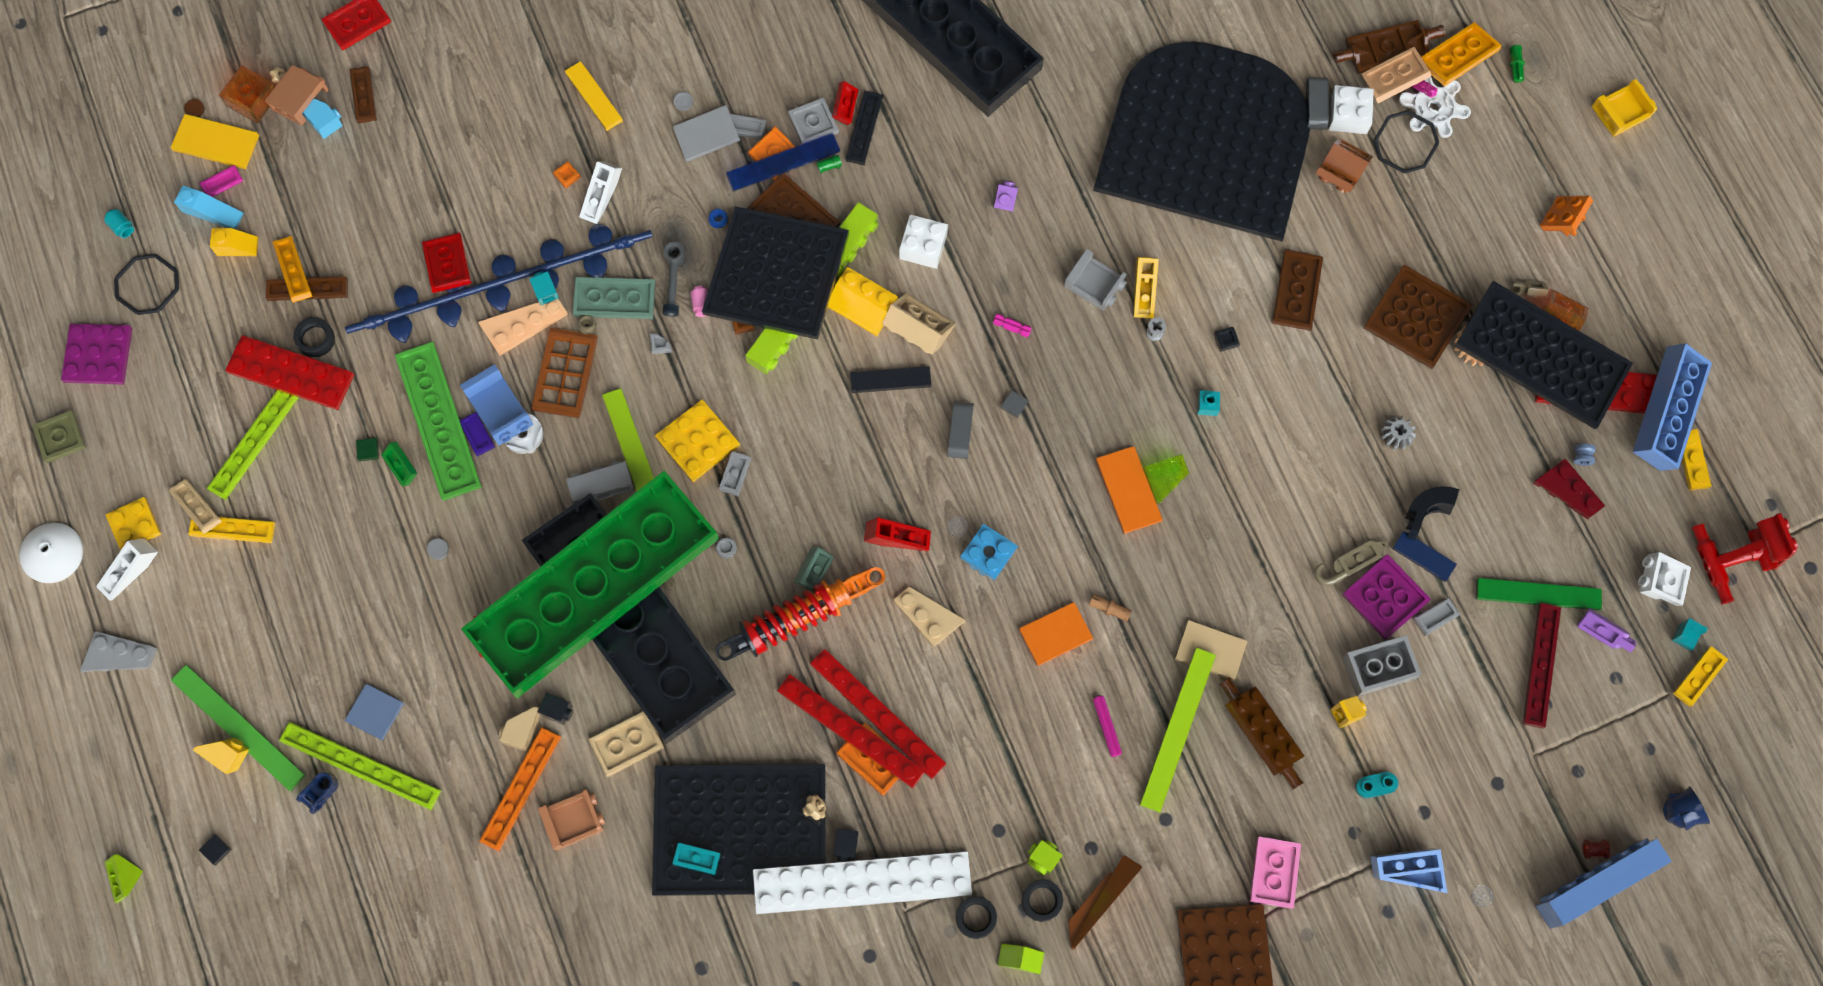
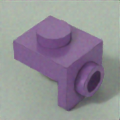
M1004 180L1003 183H999L994 208L1008 211L1014 210L1019 188L1015 186V182Z

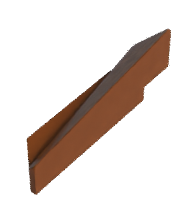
M1124 855L1114 872L1107 874L1068 921L1070 948L1072 950L1076 948L1143 868L1140 864Z

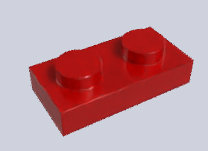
M845 81L839 83L832 117L845 125H849L852 122L859 89Z

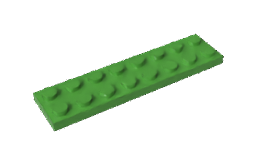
M434 342L395 354L442 501L482 488Z

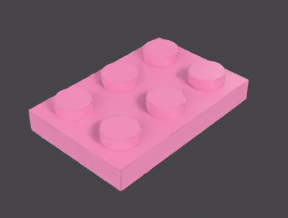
M1257 837L1250 902L1289 909L1294 908L1301 850L1300 843Z

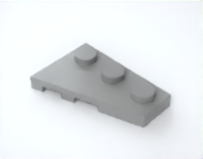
M95 631L80 671L84 673L120 669H150L157 648Z

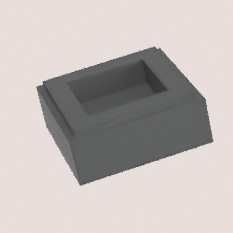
M1011 390L1001 405V409L1018 418L1029 400Z

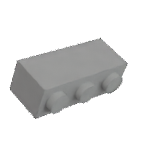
M616 461L608 467H596L588 473H576L571 475V478L566 479L574 504L589 493L598 501L635 490L626 461Z

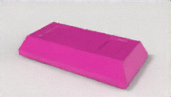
M233 165L199 184L205 194L214 197L243 182V179L236 166Z

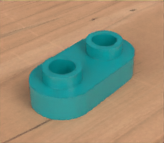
M1390 772L1365 776L1356 782L1355 791L1358 796L1364 799L1391 794L1398 787V779ZM1385 779H1389L1391 781L1390 786H1387L1385 784ZM1365 783L1370 785V791L1364 788Z

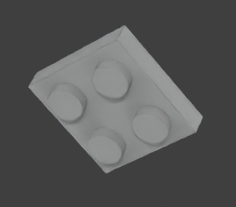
M824 98L788 111V115L803 147L839 133V129Z

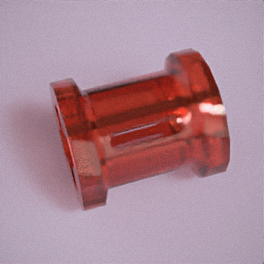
M1602 839L1601 842L1584 840L1582 844L1584 858L1603 857L1608 859L1610 856L1609 842L1606 839Z

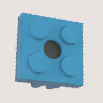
M983 523L960 559L968 563L974 571H979L980 575H986L995 581L1018 546Z

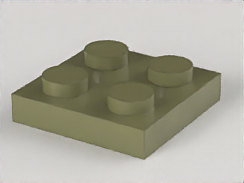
M72 410L32 425L43 460L46 463L86 448L76 415Z

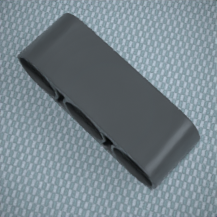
M1308 77L1306 82V103L1309 110L1308 127L1310 129L1327 130L1329 121L1328 78Z
M954 401L947 457L968 459L974 403Z

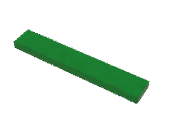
M1478 578L1476 580V600L1531 605L1544 603L1564 608L1587 610L1590 608L1600 611L1602 609V589Z

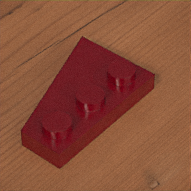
M1566 459L1533 482L1537 487H1542L1548 491L1549 495L1565 502L1566 506L1587 520L1605 507L1603 502Z

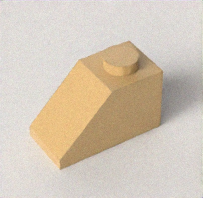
M533 707L507 720L506 725H503L499 732L500 742L527 752L540 718L539 708Z

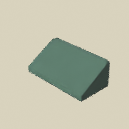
M812 547L794 583L813 592V586L823 580L834 556L819 547Z

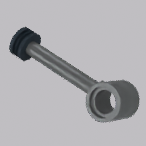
M670 242L664 247V255L668 265H670L668 300L667 304L663 305V315L676 317L679 315V306L675 305L678 267L685 262L686 257L680 243ZM673 252L679 253V255L676 257L670 256Z

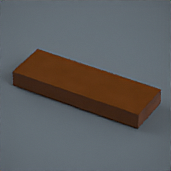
M369 66L349 69L357 123L376 121L377 115Z

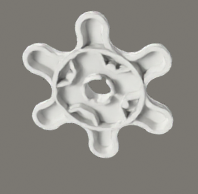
M1431 77L1425 79L1426 82L1438 89L1437 95L1433 98L1421 92L1417 94L1408 92L1401 94V105L1412 108L1417 115L1432 122L1441 138L1451 136L1453 130L1450 126V120L1452 118L1466 119L1471 114L1468 106L1460 105L1454 99L1455 94L1461 89L1459 82L1455 80L1445 87H1437L1434 85ZM1430 104L1438 105L1439 110L1436 111L1431 107L1429 108ZM1416 118L1411 119L1409 124L1410 129L1414 132L1422 130L1424 126H1429Z

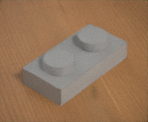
M731 452L719 491L735 496L740 495L752 460L751 457Z

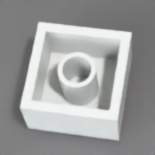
M1335 85L1330 96L1329 131L1367 134L1372 125L1374 89Z
M910 215L900 246L899 259L937 269L947 237L948 224Z

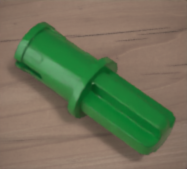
M1513 45L1509 48L1511 56L1509 66L1512 68L1513 81L1519 83L1524 81L1523 66L1525 61L1522 57V46Z

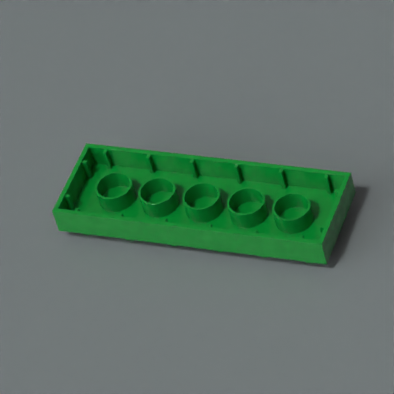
M664 470L467 623L461 630L511 693L518 699L719 539L718 534Z

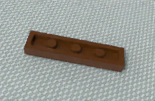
M347 277L306 278L312 297L303 300L348 298ZM285 279L266 280L267 301L291 300Z

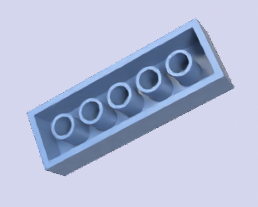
M1686 343L1666 347L1633 449V453L1659 471L1679 469L1712 362Z
M1646 838L1642 841H1637L1630 845L1629 849L1618 852L1611 856L1610 860L1594 866L1593 870L1577 876L1576 880L1557 888L1559 892L1555 891L1541 897V903L1536 905V908L1549 929L1563 926L1672 861L1658 839L1649 841Z

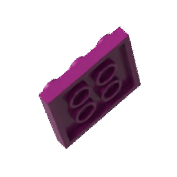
M70 324L61 381L64 383L124 385L133 328L129 325Z
M1388 554L1342 594L1385 641L1431 600Z

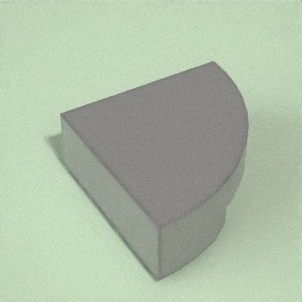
M650 334L652 355L672 352L670 343L658 334Z

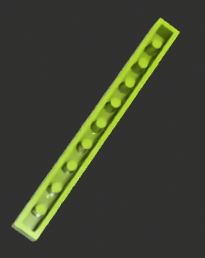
M859 202L840 226L842 229L849 230L850 234L836 279L840 278L844 273L846 265L854 261L857 250L865 246L868 235L871 232L874 233L879 225L878 214ZM765 328L745 355L747 363L767 375L770 370L773 371L780 355H784L788 351L789 343L792 339L795 340L798 335Z

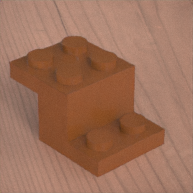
M1339 138L1333 144L1324 162L1315 174L1319 175L1318 178L1323 182L1335 184L1336 189L1344 193L1348 191L1350 193L1373 156Z

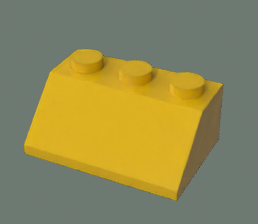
M847 267L834 287L828 308L877 337L884 326L882 322L891 304L898 300V296Z

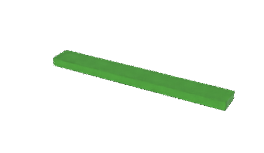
M185 665L171 679L180 690L232 738L241 740L244 746L250 749L248 753L290 792L306 776L189 666Z

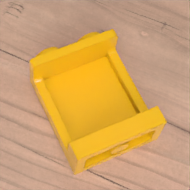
M1637 79L1632 80L1628 86L1607 97L1605 95L1598 97L1591 106L1612 137L1645 121L1657 110L1654 100L1648 96L1643 85Z

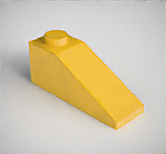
M1136 256L1134 317L1154 318L1159 260L1157 257Z

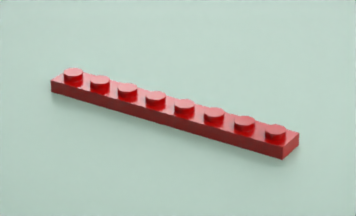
M826 649L810 663L824 679L911 761L924 769L925 774L931 780L945 767L946 762Z
M789 674L777 690L780 695L913 789L925 773V770L792 675Z

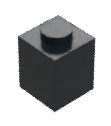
M546 693L538 713L542 717L564 725L573 714V706L570 702Z
M837 828L833 852L834 857H838L837 861L850 862V859L855 860L859 837L858 831Z

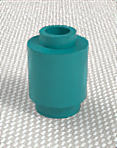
M112 209L105 214L104 222L116 236L127 238L133 233L132 222L120 209Z

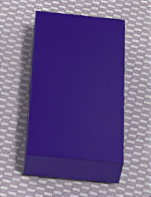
M477 412L460 420L462 429L477 457L495 448Z

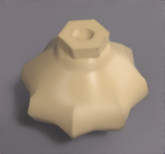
M274 67L269 73L272 87L275 88L286 74L284 69Z
M817 794L808 796L803 813L815 820L824 818L826 816V807L823 799Z

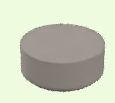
M724 537L717 542L716 551L721 558L730 559L736 554L737 546L733 539Z
M434 539L428 544L427 552L432 559L442 560L447 557L449 546L442 539Z

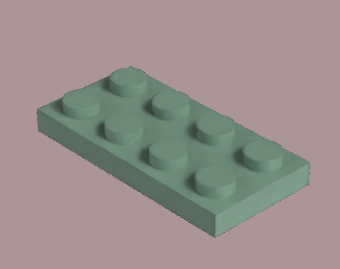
M576 277L573 316L582 317L589 315L593 318L653 319L655 279Z

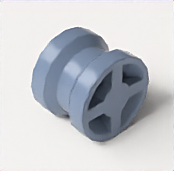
M1578 444L1575 446V464L1582 466L1595 464L1593 454L1596 452V447L1594 445Z

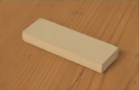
M186 478L168 490L204 534L221 523L220 518Z

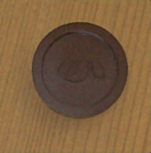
M198 99L189 100L184 106L185 113L195 117H200L205 110L203 103Z

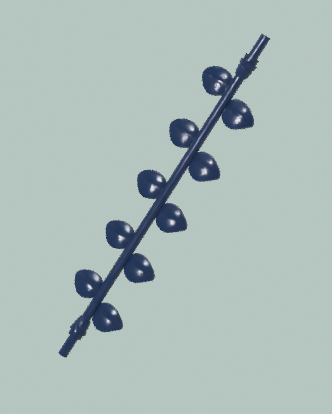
M596 224L591 227L588 235L589 241L594 248L563 257V245L556 240L549 239L540 248L541 257L546 263L519 272H515L516 263L513 258L501 254L492 262V270L497 277L496 279L466 288L467 285L448 289L446 291L449 294L418 304L417 291L413 287L403 285L394 294V300L397 307L400 308L399 310L383 315H368L367 318L363 319L364 321L345 326L347 334L365 328L367 330L375 329L389 321V333L396 340L406 343L413 326L406 315L438 306L437 314L441 321L450 327H456L462 309L459 303L454 300L487 290L486 298L489 304L498 311L504 312L510 300V291L504 284L532 276L538 272L545 273L548 271L556 289L559 277L551 269L583 259V267L588 275L592 278H603L607 269V260L600 254L614 249L630 248L634 243L652 238L653 236L651 230L632 236L631 234H624L622 237L616 238L611 242L612 232L610 228L605 225Z

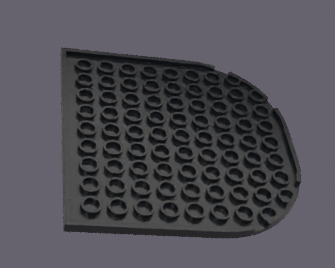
M1180 42L1158 48L1143 57L1132 68L1124 82L1093 191L1282 242L1309 139V110L1306 100L1291 77L1278 66L1261 57L1204 42Z

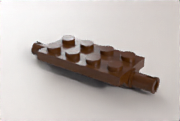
M1415 20L1347 37L1345 40L1347 49L1334 51L1333 59H1337L1334 61L1336 64L1352 60L1357 74L1364 73L1412 47H1415L1422 57L1430 51L1428 47L1429 40L1444 37L1445 29H1442L1444 28L1443 25L1427 29L1426 27H1421L1419 21Z
M1231 677L1220 683L1219 685L1230 699L1225 705L1271 773L1274 776L1278 773L1282 774L1292 790L1303 784L1304 782L1293 766L1295 762L1305 755L1258 688L1255 686L1245 693L1240 692L1231 680Z

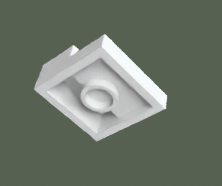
M1660 552L1648 554L1642 562L1643 567H1645L1644 574L1638 580V585L1641 586L1640 593L1655 600L1663 599L1675 606H1683L1691 567Z

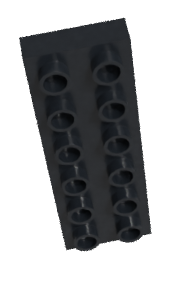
M862 0L987 117L1042 70L1044 58L981 0Z
M589 493L522 539V542L541 567L607 514L594 496ZM660 587L592 639L666 744L736 695L730 683Z

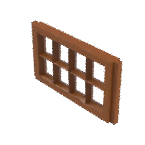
M550 328L532 403V411L580 418L596 350L597 335ZM555 340L570 342L567 354L553 352ZM574 343L589 345L586 357L571 355ZM551 356L566 358L564 370L549 368ZM570 359L585 362L582 373L568 371ZM548 373L562 375L560 387L545 384ZM566 375L581 378L578 390L564 388ZM544 389L559 391L556 403L541 401ZM562 392L577 394L575 406L560 404Z

